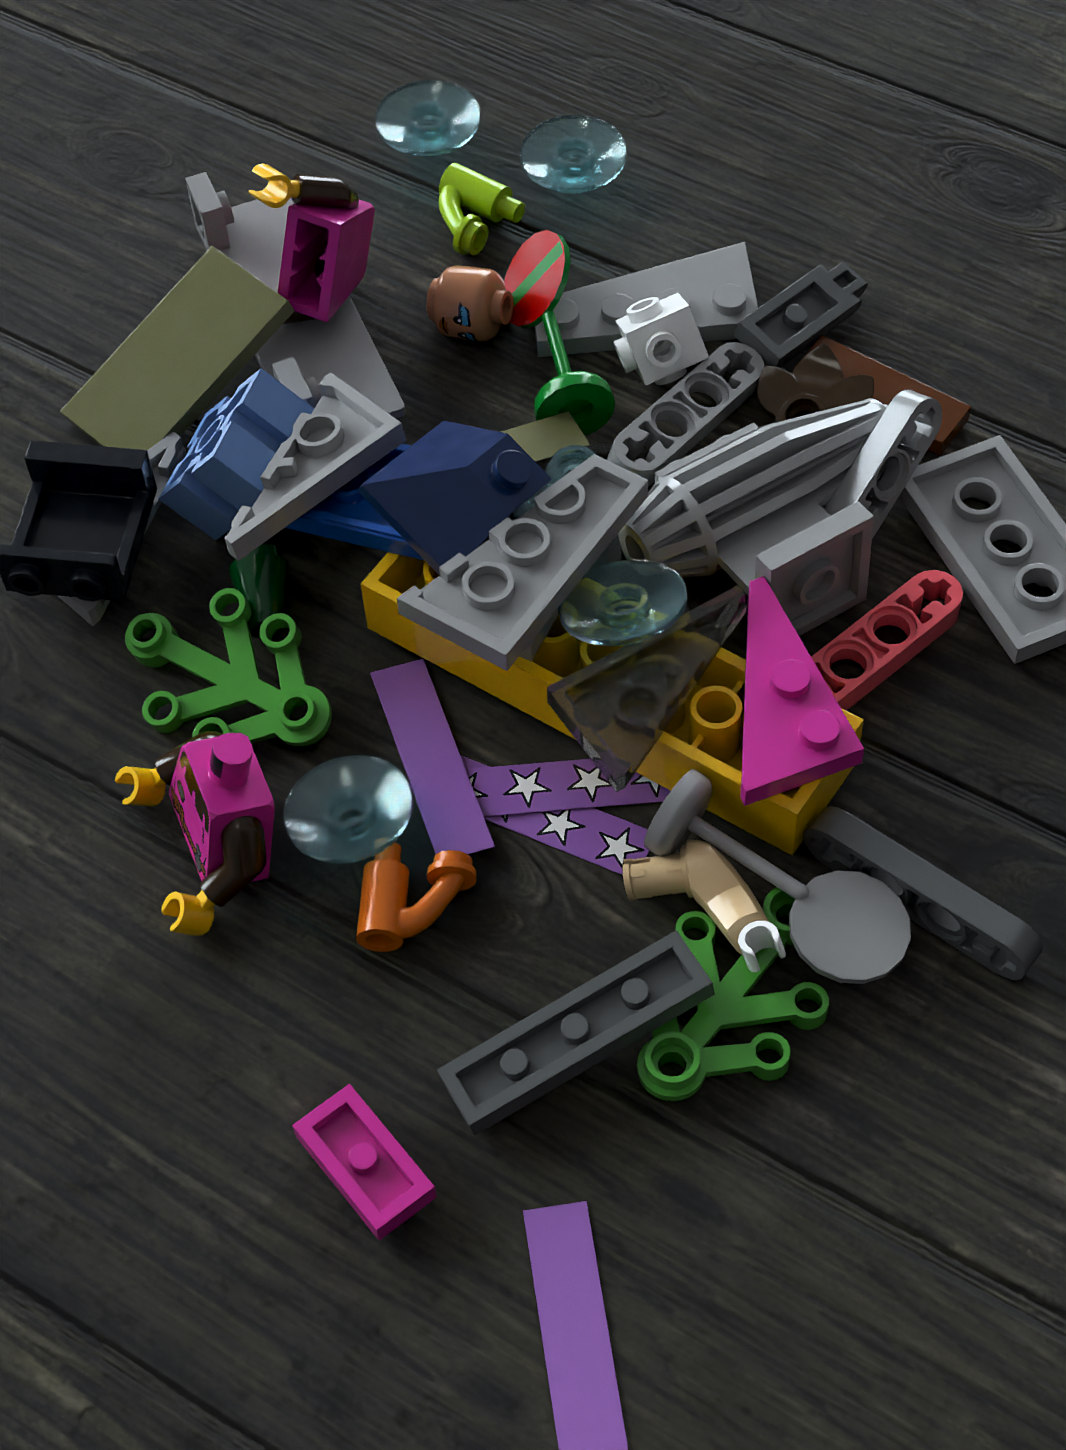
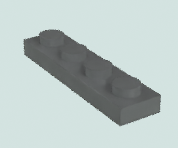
M675 930L437 1069V1072L475 1136L715 995L713 982L678 931Z

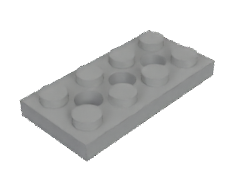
M1001 435L918 465L899 498L952 575L959 581L963 591L1013 663H1019L1066 644V523ZM973 497L976 500L988 502L991 507L984 510H975L967 507L962 500ZM1003 539L1006 542L1018 544L1022 550L1015 553H1005L996 549L992 543ZM1035 583L1042 587H1049L1054 594L1049 597H1035L1026 592L1023 586Z

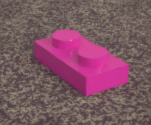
M350 1083L292 1125L296 1138L379 1241L437 1198L435 1186Z

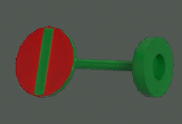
M545 230L535 233L521 245L512 258L505 275L506 291L512 293L514 302L513 313L509 322L526 329L535 327L543 321L558 376L543 385L535 397L534 415L536 421L569 411L586 436L607 424L614 413L615 399L608 382L599 375L586 371L572 372L556 315L553 311L560 301L568 281L571 264L569 246L563 236Z

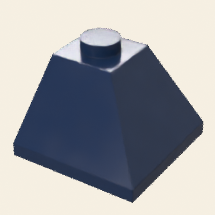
M442 421L365 481L358 489V492L440 576L439 567L459 552L466 557L489 540V531L507 517L515 520L529 511L535 503L534 498L544 491L552 478L509 434Z

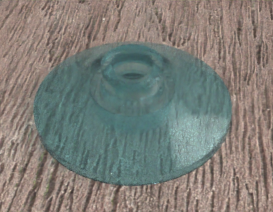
M423 80L403 85L390 92L381 101L376 111V127L381 139L393 149L415 156H435L456 150L475 135L480 124L479 105L472 94L456 84L439 80Z
M566 115L549 119L534 127L522 142L520 160L523 170L536 184L556 192L582 193L603 187L620 174L626 162V144L618 130L603 120L584 115Z
M646 560L616 561L588 570L558 607V612L564 629L570 635L583 642L600 646L630 645L651 639L673 626L685 611L687 590L680 575L663 564Z
M343 756L316 766L299 779L291 789L285 802L283 813L284 825L291 842L306 856L317 861L333 864L358 862L384 851L401 836L412 815L413 797L407 779L391 763L371 756Z

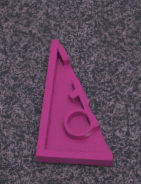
M764 576L749 581L740 795L744 806L861 764L864 754L863 745Z

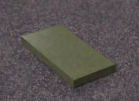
M211 246L60 412L68 421L100 446L149 450L173 431L181 437L295 310L286 298L214 246Z

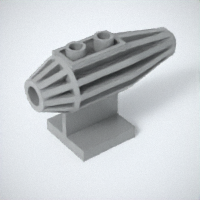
M868 398L863 401L760 427L753 422L732 434L720 437L714 443L682 459L669 463L665 468L655 472V484L649 490L648 497L618 533L619 542L628 563L644 580L711 576L723 569L748 596L749 581L764 576L799 636L865 601L867 597L874 516L859 501L833 515H829L824 509L841 485V481L853 465L854 460L888 405L882 404L876 399Z

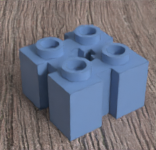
M260 368L238 386L232 398L226 396L205 413L187 446L189 448L188 453L177 464L158 500L208 536L217 540L231 530V522L242 505L248 507L254 505L264 489L260 476L281 443L291 436L293 425L301 412L311 414L314 408Z

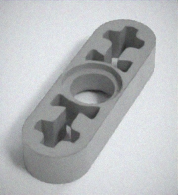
M903 390L898 393L886 408L854 460L853 465L841 481V485L835 491L824 510L829 515H833L859 501L874 516L873 539L940 429L942 421L940 403L934 398L912 390ZM886 461L883 473L877 481L879 470L883 463Z

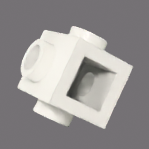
M679 293L660 301L658 297H650L638 301L626 310V316L615 320L622 338L613 341L622 366L626 373L636 370L645 385L653 382L656 385L674 382L686 374L687 367L709 358L691 309Z

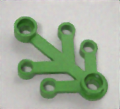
M225 588L218 591L212 597L209 605L211 615L219 626L223 628L230 664L179 638L175 628L160 614L146 613L138 615L128 625L125 633V643L128 650L139 663L147 667H160L170 662L215 685L179 697H175L168 691H157L149 695L144 701L142 714L155 731L171 733L177 730L184 722L249 703L263 710L264 713L227 725L222 719L217 717L205 718L196 725L192 737L207 731H222L223 734L242 733L248 736L251 744L277 736L284 743L291 746H308L318 742L326 734L332 719L331 705L322 691L306 684L298 650L302 635L300 629L290 616L283 613L273 614L267 617L260 627L262 642L275 655L281 690L260 679L248 625L251 617V606L237 589ZM239 603V608L233 615L222 616L223 609L228 604ZM156 628V633L151 640L140 642L145 633ZM278 629H290L288 636L280 642L272 641V636ZM172 705V711L166 718L161 720L155 719L157 710L160 707ZM303 705L308 706V711L302 719L297 721L289 720L290 714L296 708Z
M775 887L767 894L764 900L763 912L769 922L777 927L785 948L786 945H793L790 938L789 925L782 924L777 920L782 916L789 915L795 898ZM701 911L684 913L677 920L675 930L678 931L713 982L715 995L696 1005L697 1012L681 1032L677 1017L652 1031V1039L642 1047L637 1060V1073L642 1086L651 1095L659 1099L679 1101L694 1095L701 1088L705 1078L710 1076L751 1071L762 1080L771 1081L781 1078L789 1068L791 1049L787 1040L777 1033H761L754 1037L751 1043L707 1046L721 1029L790 1020L793 1025L800 1029H816L827 1018L829 1008L827 992L816 983L803 982L794 986L790 991L747 996L778 957V952L772 948H764L756 952L755 956L761 969L760 971L751 972L746 965L744 956L741 955L720 982L713 950L716 934L715 923L708 914ZM691 928H699L707 936L701 940H691L684 935V932ZM802 999H810L815 1001L820 1008L815 1012L806 1013L798 1009L796 1003ZM764 1049H772L780 1054L781 1059L776 1063L769 1064L762 1062L757 1057V1053ZM675 1062L680 1064L685 1071L679 1076H667L662 1074L659 1069L665 1063Z

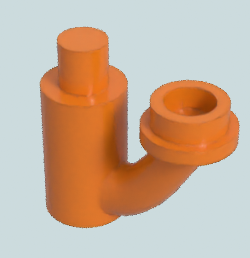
M391 841L378 843L375 850V859L365 864L363 869L356 934L357 943L363 948L372 951H394L402 946L403 939L413 937L427 929L443 913L459 891L469 889L475 885L477 871L473 867L472 858L468 854L456 850H446L437 853L433 858V863L427 869V880L433 886L417 903L406 907L410 871L406 865L401 863L402 847Z

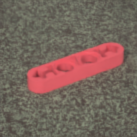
M939 570L923 571L915 575L811 656L840 708L846 711L955 624L959 616L963 590L961 584L954 576ZM923 597L933 601L921 610ZM940 597L945 600L944 605L936 601V599ZM921 611L919 620V618L916 615L919 614V612ZM891 625L902 629L908 638L899 644H888L879 640L874 632L882 626ZM848 659L859 663L864 669V673L857 678L845 679L835 675L830 667L839 660Z

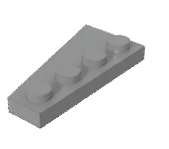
M745 242L563 292L560 301L553 311L556 315L567 355L616 350L613 341L622 338L615 320L626 316V310L638 301L650 297H658L660 301L676 293H679L689 305L703 342L737 339L733 335L739 321L758 309ZM542 321L534 327L538 357L552 356Z
M594 454L534 498L535 506L515 520L507 517L489 531L488 541L466 557L459 552L440 566V576L419 590L414 585L397 598L399 614L508 671L648 497V480Z

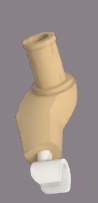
M687 839L686 845H682L680 852L666 856L624 859L622 867L623 880L629 901H638V899L668 894L687 893L689 898H694L706 911L735 950L744 956L746 965L751 972L761 970L755 956L756 952L761 949H775L781 959L786 956L777 927L769 922L751 889L737 870L710 843L702 840Z

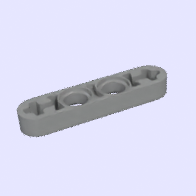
M738 342L726 343L717 348L709 355V358L702 361L617 435L607 460L647 479L648 486L652 485L655 482V472L685 456L752 396L764 368V361L761 355L754 348ZM737 369L738 371L730 377L727 383L723 379L725 372L731 373ZM694 392L705 393L714 399L717 406H701L691 398L690 394ZM661 421L672 422L683 431L684 435L680 437L668 436L657 428L656 423ZM644 446L647 447L649 452L646 460L639 458L634 462L631 461L642 453Z

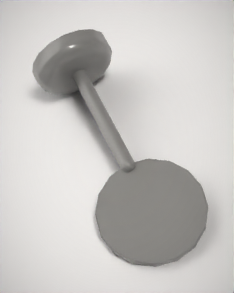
M691 769L673 787L647 830L644 839L645 848L659 856H666L676 852L691 833H694L795 898L789 913L790 938L799 957L820 975L839 983L865 984L886 977L902 962L911 940L910 917L900 897L884 882L862 872L836 870L817 876L807 885H804L701 819L712 797V783L708 777L695 769Z

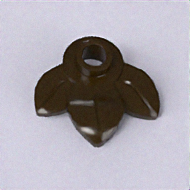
M821 344L805 356L792 373L775 366H764L759 378L757 391L762 407L776 418V422L873 398L874 378L869 375H857L844 379L836 356L829 346Z

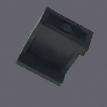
M30 440L24 460L32 484L12 544H0V575L6 591L18 592L26 596L45 594L77 597L91 602L99 600L125 602L157 492V485L148 451Z

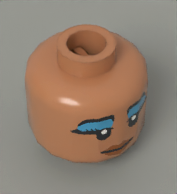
M460 265L446 268L440 277L435 278L430 284L426 299L428 317L435 323L442 335L452 339L487 342L496 337L502 325H507L511 320L514 306L512 293L506 291L505 283L499 273L488 268Z

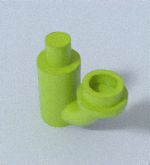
M459 163L449 165L441 177L439 184V209L446 225L454 236L453 249L457 253L477 255L485 246L489 233L488 226L482 223L480 217L474 214L464 216L461 207L495 223L503 218L518 223L524 215L525 204L512 198L513 193L510 187Z

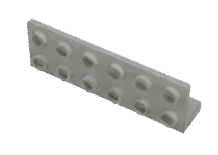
M206 172L185 178L195 226L206 250L214 246L274 291L278 292L288 207L293 204L292 198L285 205L276 209L268 207L257 199L231 207L225 191L216 193ZM350 295L328 322L314 319L282 324L255 354L263 370L313 408L316 407L323 396L319 385L324 376L332 372L395 419L405 415L404 402Z

